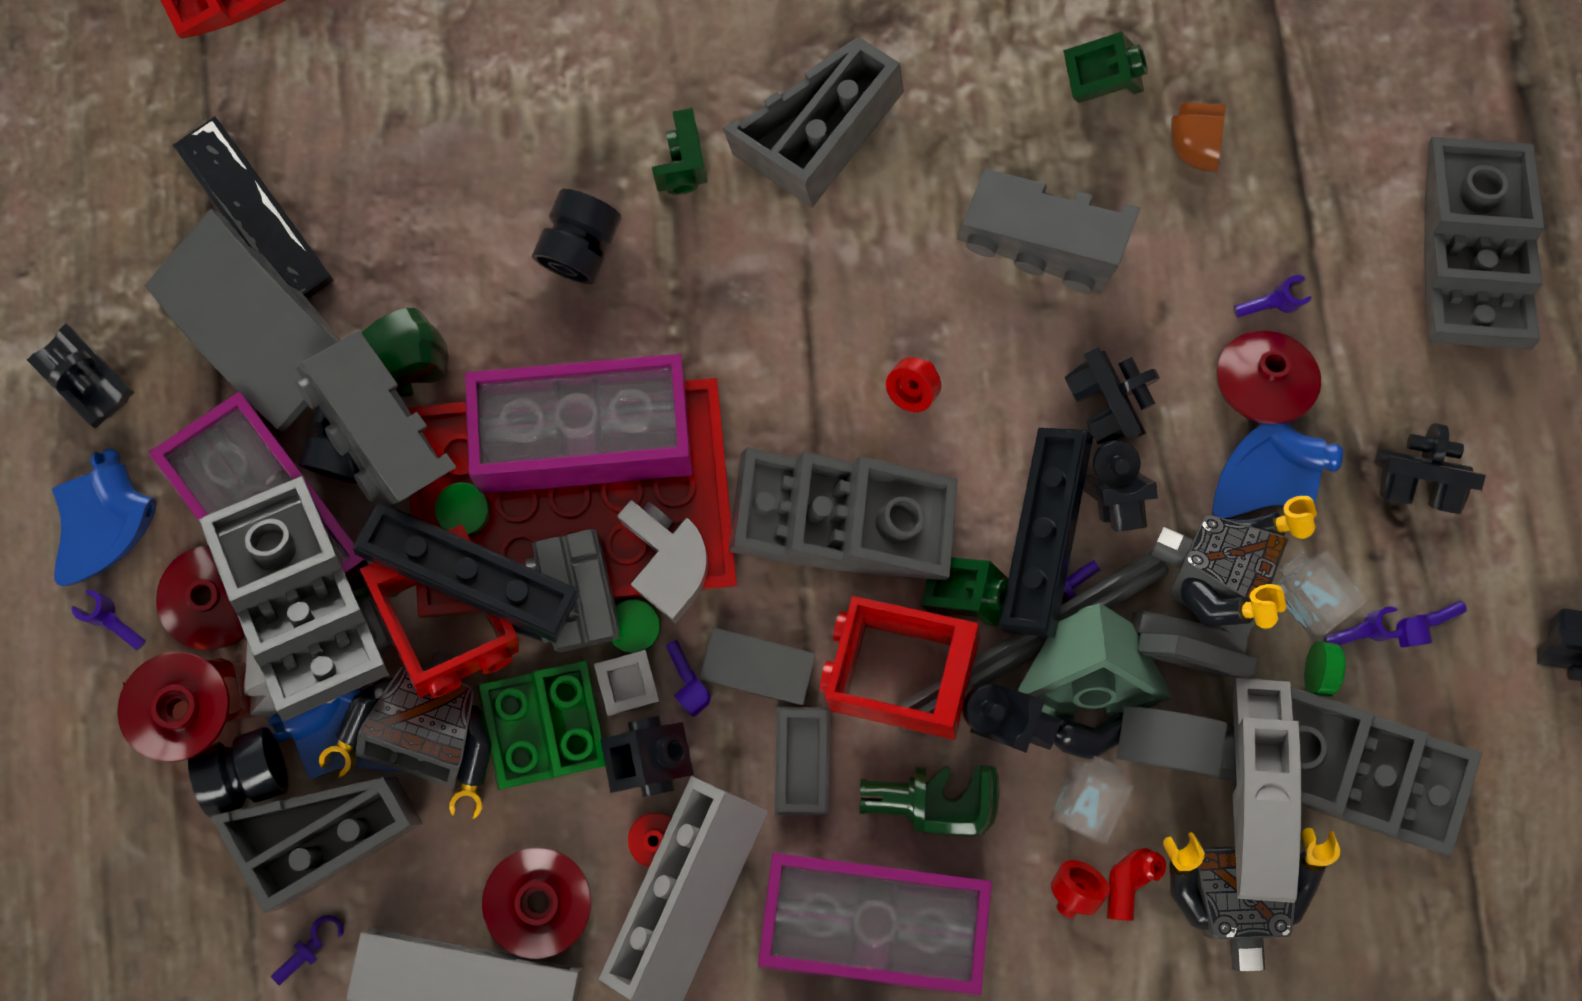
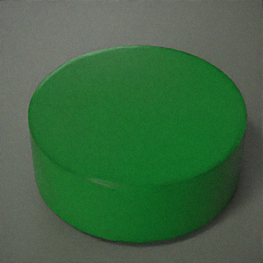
M461 482L449 485L443 489L435 502V517L439 525L447 531L463 524L468 537L480 533L488 524L491 516V506L487 496L479 493L476 486L469 483Z
M626 600L616 605L622 638L611 642L621 651L630 654L650 649L656 643L661 629L659 617L654 609L640 600Z
M1317 641L1311 646L1306 658L1304 672L1305 686L1309 693L1331 697L1341 688L1345 676L1346 659L1340 645Z

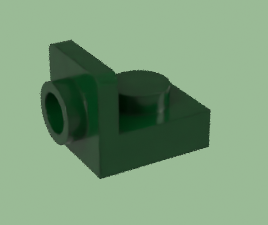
M1122 31L1063 50L1072 97L1078 103L1126 88L1133 94L1144 92L1141 76L1148 74L1144 51L1140 44L1134 45Z
M693 108L672 112L676 129L666 131L672 163L652 167L658 192L667 191L672 195L686 194L696 190L698 184L708 183Z
M951 557L950 577L946 580L927 579L921 606L929 612L977 617L987 626L998 627L1008 577L991 561Z

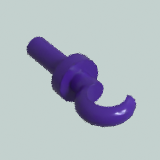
M1092 560L1066 578L1063 596L1067 594L1069 599L1076 596L1074 588L1101 571L1095 560Z
M324 915L316 919L310 929L311 939L305 944L301 940L293 946L297 952L271 975V978L280 986L304 962L307 961L312 965L318 959L314 953L324 945L318 937L319 927L325 922H334L338 929V937H341L344 934V926L340 919L333 915Z

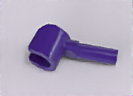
M1294 275L1278 285L1273 293L1235 305L1234 313L1236 317L1239 318L1276 307L1285 313H1292L1308 303L1312 297H1305L1302 300L1295 299L1291 296L1289 288L1303 282L1305 277Z
M86 590L85 592L96 600L94 612L88 614L86 611L72 606V614L75 618L94 626L103 625L136 651L140 650L146 643V640L120 621V618L114 614L115 605L111 598L93 590Z
M1458 601L1436 612L1398 620L1396 629L1405 628L1403 634L1398 637L1400 647L1432 643L1429 627L1437 626L1466 613L1467 607L1464 602Z
M1385 607L1368 613L1364 623L1358 624L1356 627L1325 636L1324 642L1344 645L1366 638H1371L1378 642L1399 637L1403 634L1405 628L1391 632L1384 629L1382 626L1384 614L1398 610L1395 607Z
M678 640L668 643L666 648L679 676L686 685L674 697L692 717H695L709 705L711 695L696 677L694 671L691 670Z

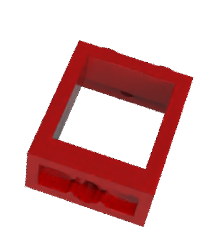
M463 524L447 530L470 541ZM375 563L360 569L366 588L418 698L431 694L432 698L449 694L462 685V678L479 670H482L483 674L496 672L513 661L512 655L519 652L518 636L512 624L485 612L496 634V639L423 672L389 600V597L420 583Z
M852 596L848 612L840 611L836 619L833 641L839 643L835 661H826L820 680V692L826 693L825 700L830 711L956 740L963 702L967 695L980 641L978 623ZM866 627L950 645L934 714L849 694Z

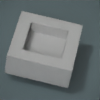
M646 650L594 664L607 716L610 717L660 703Z

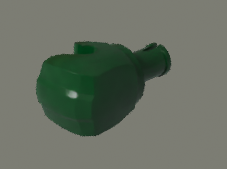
M402 308L376 320L361 332L398 384L396 391L400 397L414 395L411 383H434L446 376V363L449 358L447 344L439 331L420 310L416 308Z
M947 765L938 770L927 783L926 767H916L915 777H910V782L868 781L861 779V796H881L882 798L861 797L859 814L908 815V821H913V831L924 832V834L963 837L982 836L995 823L998 814L1000 797L999 775L995 766L980 765L975 767L967 787L957 798L953 799L946 797L942 791L951 774L950 767Z

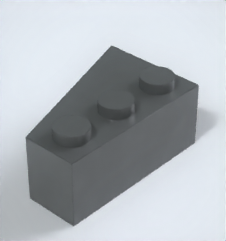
M860 37L855 38L805 72V79L781 95L776 92L765 99V106L740 123L736 119L723 128L732 155L811 208H813L904 92L900 63Z
M984 168L963 221L958 240L966 242V247L978 255L994 257L997 254L1015 261L1014 265L1018 269L1026 273L1043 275L1045 272L1063 279L1062 283L1071 290L1085 294L1092 293V290L1101 293L1121 262L1141 207L1125 203L1120 213L1092 206L1094 198L1090 194L1076 192L1075 198L1072 201L1046 193L1047 186L1045 183Z
M360 330L305 360L296 368L301 378L295 381L299 392L310 408L314 409L320 406L330 422V425L325 427L328 438L341 456L349 452L360 470L354 474L355 480L370 502L378 499L387 505L398 503L456 468L447 453L440 458L437 457L422 431L427 429V425L418 412L411 415L396 391L398 384Z
M382 777L211 816L263 913L286 907L423 824L397 777Z

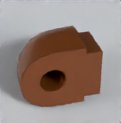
M1184 103L1179 106V114L1172 117V146L1178 157L1190 167L1208 172H1218L1226 105Z

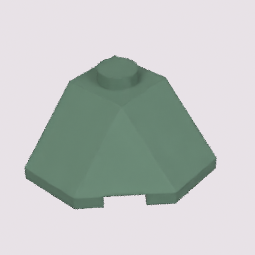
M1101 603L1084 607L1078 613L1058 622L1055 638H1047L1018 688L1019 692L1045 700L1042 711L1052 716L1069 714L1074 717L1075 707L1089 709L1105 707L1106 717H1113L1116 714L1123 717L1125 706L1149 708L1171 698L1170 688L1153 659L1141 655L1142 652H1138L1140 636L1133 624Z

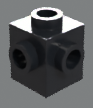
M659 716L643 718L628 722L629 732L600 739L610 793L641 787L642 797L674 791L672 780L694 775L683 722L661 726Z

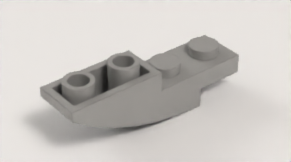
M1236 678L1232 686L1237 780V786L1233 793L1237 899L1294 903L1297 899L1300 859L1301 761L1299 721H1293L1291 684L1288 681Z

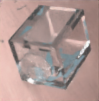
M1327 550L1311 557L1304 551L1279 570L1284 578L1276 585L1283 589L1288 610L1311 638L1327 634L1367 602L1366 598Z
M1094 756L1091 764L1086 761H1076L1049 819L1096 843L1106 845L1134 785L1121 779L1124 772L1123 769L1102 758Z

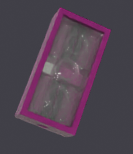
M681 354L465 372L469 476L479 493L491 494L693 476L686 382Z
M240 391L148 452L198 521L204 516L303 476ZM304 478L349 583L352 586L363 578L360 569L368 566L366 559L354 554V543Z
M772 852L758 968L966 996L981 995L992 881Z

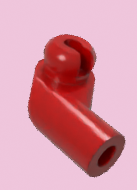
M1148 848L1136 849L1111 868L1108 883L1110 891L1107 901V919L1134 921L1135 892L1151 880L1159 881L1166 873V861L1160 853Z

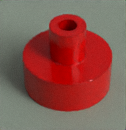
M907 357L900 360L888 374L885 382L886 390L891 400L901 409L914 413L928 409L940 394L942 387L941 379L935 366L930 361L916 357Z
M655 812L643 815L634 822L628 834V847L637 862L650 867L672 817L664 813ZM652 835L658 837L659 842L657 845L651 844L650 838Z
M1078 860L1063 862L1051 881L1052 893L1058 900L1056 908L1061 915L1067 918H1074L1077 913L1082 915L1097 913L1110 891L1107 880L1098 870Z

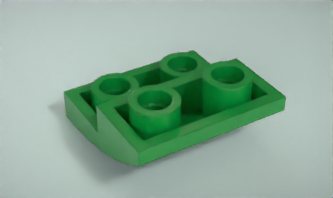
M586 661L478 684L477 689L481 709L484 712L492 743L490 755L497 790L605 767L600 742L602 736Z

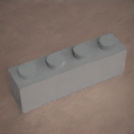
M693 776L690 777L599 977L600 981L630 1001L684 1000L767 815V810Z
M371 928L360 932L346 1000L577 1001L584 967L542 959H527L510 953Z

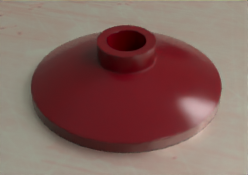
M1253 331L1240 335L1226 346L1217 364V384L1226 402L1242 416L1259 423L1285 424L1299 419L1313 407L1321 390V373L1313 355L1300 342L1279 332ZM1266 365L1274 366L1280 372H1272Z
M209 545L190 549L174 559L164 571L156 594L158 616L166 631L181 644L199 650L226 648L245 637L238 615L227 596ZM208 586L212 592V597L207 604L200 606L196 601V594L200 588Z
M170 652L155 656L141 664L130 675L122 688L117 708L120 730L129 745L147 758L161 762H179L193 758L210 747L221 734L229 714V691L220 672L211 663L197 655L185 652ZM186 701L188 704L187 714L183 718L175 720L173 717L174 706L178 702Z
M528 848L506 857L490 874L482 895L483 919L492 938L506 951L527 959L548 958L569 948L584 931L591 912L590 887L580 867L565 854L548 848ZM535 891L544 892L548 896L549 905L543 912L535 911L530 905V897Z

